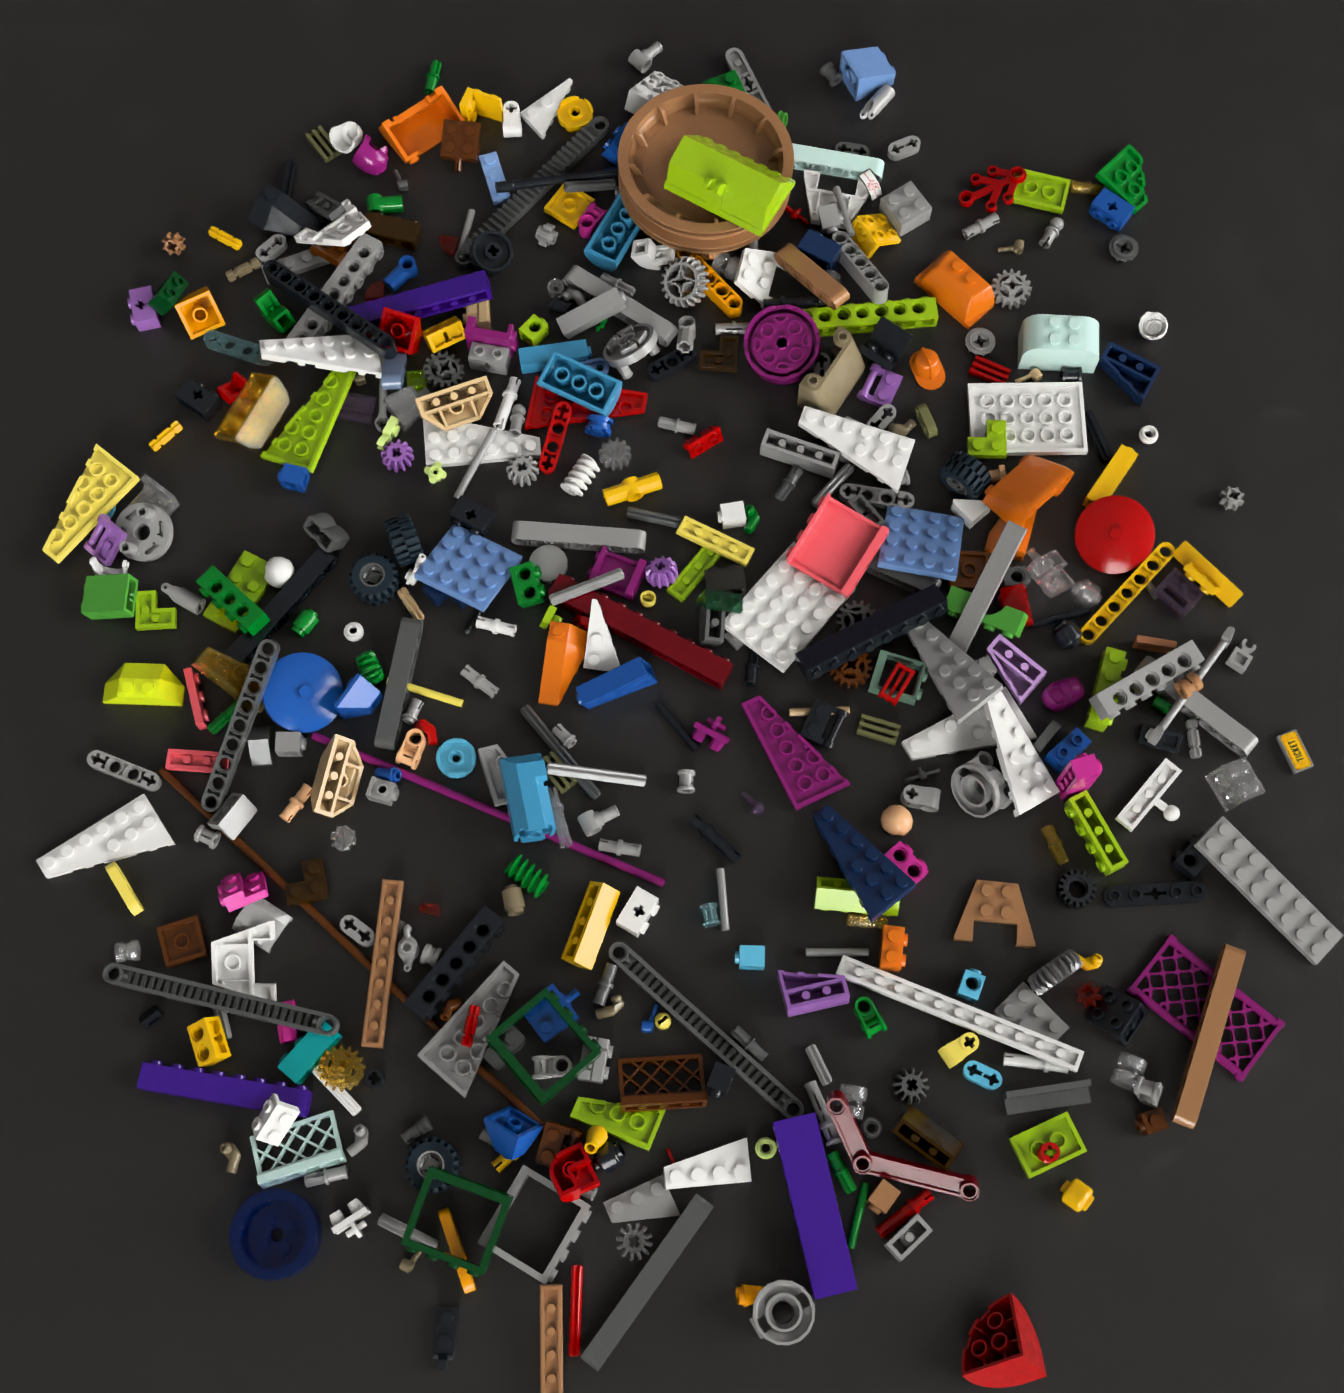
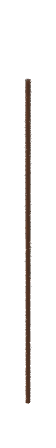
M162 767L158 771L208 820L212 818L214 813L204 810L201 801L166 768ZM238 836L235 840H230L285 891L284 884L288 883ZM310 903L299 904L371 972L372 961ZM392 981L391 992L404 1003L409 996ZM428 1019L425 1023L436 1034L442 1028L434 1019ZM480 1064L477 1072L517 1110L544 1125L541 1131L543 1133L545 1123ZM563 1142L561 1151L568 1148L565 1142Z

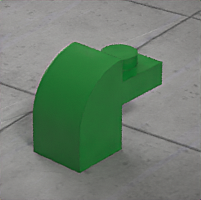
M266 288L253 299L260 309L261 315L281 334L297 323L288 309L278 302L270 289Z

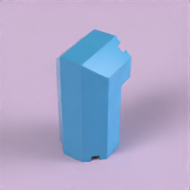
M541 753L501 758L499 769L513 840L518 842V838H520L521 843L544 840L545 834L548 833L550 836H553L556 826L548 786H544L547 780V772L543 757L541 758Z

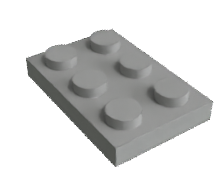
M1024 982L993 1011L1002 1019L1058 1040L1070 1028Z

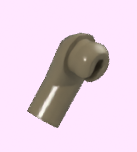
M909 419L904 425L891 423L887 430L906 436L917 424L913 419Z
M621 995L611 997L612 1005L595 1010L598 1020L614 1016L624 1006Z
M224 1142L220 1146V1152L224 1153L229 1160L225 1172L236 1174L241 1153L234 1143Z

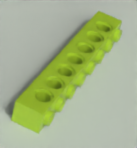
M927 296L919 299L887 300L883 304H875L871 301L864 304L849 303L838 307L836 310L831 309L829 306L802 309L814 320L820 337L833 336L839 326L848 330L851 334L873 332L878 321L883 316L903 329L935 327L939 318L936 297Z

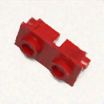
M709 426V428L700 432L701 437L695 435L685 440L683 447L686 451H689L691 459L723 441L720 426Z

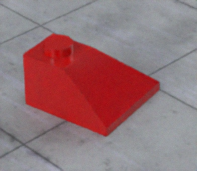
M383 307L379 328L393 337L398 351L410 355L418 353L422 338L420 317Z

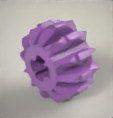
M399 439L396 443L390 440V446L384 445V451L381 452L382 463L387 465L389 471L394 469L398 473L399 469H402L405 472V466L411 467V461L414 460L413 449L408 447L406 441L401 444Z
M664 556L659 559L655 557L654 561H648V565L645 566L646 580L652 587L658 586L660 589L662 586L668 587L669 583L675 584V579L678 578L677 564L671 557L666 559Z

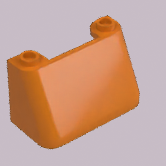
M441 85L422 101L400 115L394 116L391 121L387 119L381 123L378 130L405 164L410 163L412 165L419 160L418 156L442 142L444 119L465 120Z
M1032 454L1029 456L1025 455L1019 461L1018 466L996 485L991 484L984 492L986 496L982 502L1006 523L1010 520L1024 527L1025 521L1031 518L1036 510L1053 495L1057 497L1063 492L1074 474L1070 468Z

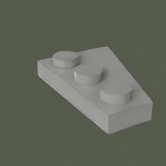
M498 744L479 748L477 753L494 806L505 805L506 799L499 761L501 758H507V756Z
M663 1175L603 1202L612 1223L680 1216L670 1191L665 1190Z

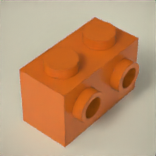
M883 926L878 969L899 973L901 967H905L906 954H903V946H907L908 934L905 933V927Z

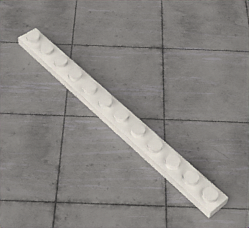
M843 955L836 975H844L847 981L1075 1073L1078 1071L1084 1051L848 956Z

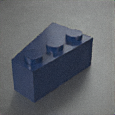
M1111 341L1098 364L1139 406H1141L1162 368Z

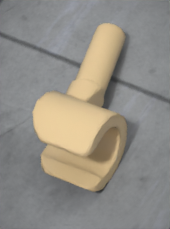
M1034 368L1026 376L1015 379V383H1021L1031 378L1034 382H1038L1042 379L1043 374L1039 369Z

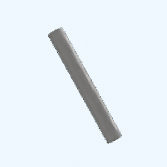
M835 186L833 192L839 210L842 212L847 234L853 237L855 236V231L840 186Z
M468 209L458 249L466 243L470 235L475 210ZM460 255L459 260H463L464 255Z
M724 868L716 869L721 930L727 931L730 930L725 871Z
M806 948L805 955L806 957H843V955L848 957H868L869 949Z

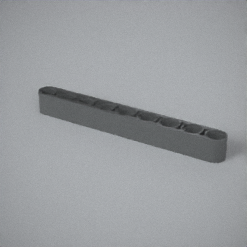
M265 639L258 645L201 799V805L206 811L218 810L226 799L280 652V645L275 640ZM268 643H271L274 648L271 654L265 652V646ZM261 662L265 663L267 667L264 673L258 671V665ZM254 681L259 684V690L256 693L251 690V684ZM247 700L252 703V709L249 712L244 709V703ZM238 720H243L245 723V728L242 731L238 730L236 726ZM232 739L238 742L236 750L231 749L229 745ZM225 758H228L231 762L229 769L223 767L222 762ZM218 777L224 781L222 788L216 786L215 781ZM211 796L217 801L215 807L210 806L208 803Z
M698 1193L690 1201L580 1358L597 1372L714 1208L711 1203Z

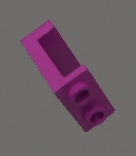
M468 316L464 331L468 351H470L472 342L509 348L511 358L513 357V353L517 352L518 349L517 331H514L513 324L509 323L507 332L478 328L476 317Z
M603 545L601 551L598 550L595 555L594 561L596 562L594 567H590L588 570V580L621 568L624 573V579L599 588V590L633 602L645 575L647 561L639 559L638 562L608 551L607 546Z

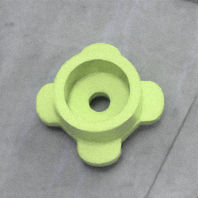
M437 461L434 465L424 468V472L429 476V482L432 484L445 479L447 473L442 469L441 462Z

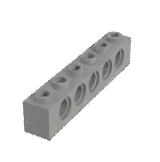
M1190 640L1089 699V702L1101 721L1107 717L1111 720L1121 714L1119 710L1125 708L1127 711L1137 705L1136 700L1141 699L1144 701L1151 697L1153 690L1157 689L1160 692L1169 686L1167 682L1173 680L1175 683L1179 679L1184 678L1183 673L1186 671L1190 673L1201 668L1199 664L1205 659L1194 641ZM1177 660L1182 663V666L1178 664ZM1161 669H1163V670L1166 672V675H1167V676H1165V675L1162 673V670H1161ZM1145 678L1150 681L1151 685L1146 682ZM1129 687H1131L1134 690L1135 694H1132L1130 692ZM1113 696L1118 699L1119 704L1114 701Z

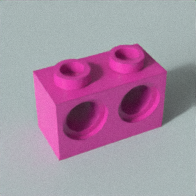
M899 841L884 855L917 884L929 872L927 870L928 867L922 859H917L912 854L913 850L908 844H903ZM900 853L903 855L904 860L897 861L893 855ZM914 868L917 870L918 876H910L908 869Z

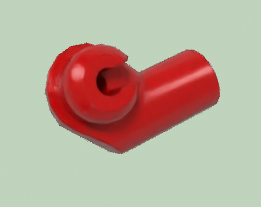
M419 719L415 722L414 728L427 734L428 745H437L438 739L435 726L425 719Z

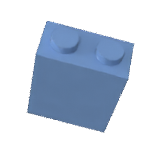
M878 46L841 52L839 72L843 74L842 81L855 101L876 93L883 84L894 85L896 71L893 66H890L885 53L881 52Z

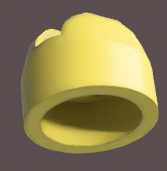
M647 590L641 593L640 602L643 607L651 608L656 602L654 592Z
M665 1012L656 1015L654 1020L655 1026L660 1030L668 1029L671 1025L670 1015ZM666 1016L668 1019L659 1025L658 1021Z

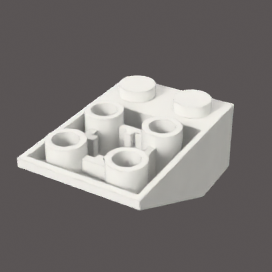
M654 71L629 90L624 109L635 114L639 108L652 98L683 85L677 80L666 77L661 72Z

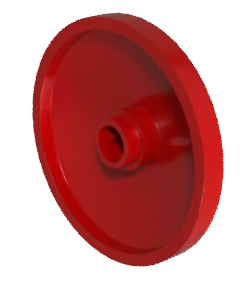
M1112 495L1097 499L1084 509L1075 526L1074 540L1080 557L1088 566L1105 574H1123L1137 568L1149 556L1155 541V527L1150 514L1140 503L1125 496Z

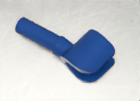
M654 1004L649 1021L642 1020L641 1032L651 1033L653 1031L659 1005Z

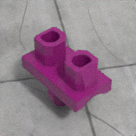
M720 716L716 720L710 717L707 719L706 723L712 725V727L700 721H696L693 726L695 730L692 739L703 743L706 735L713 737L708 747L716 752H719L724 744H728L731 738L716 731L719 729L724 732L726 726L721 724L722 717Z

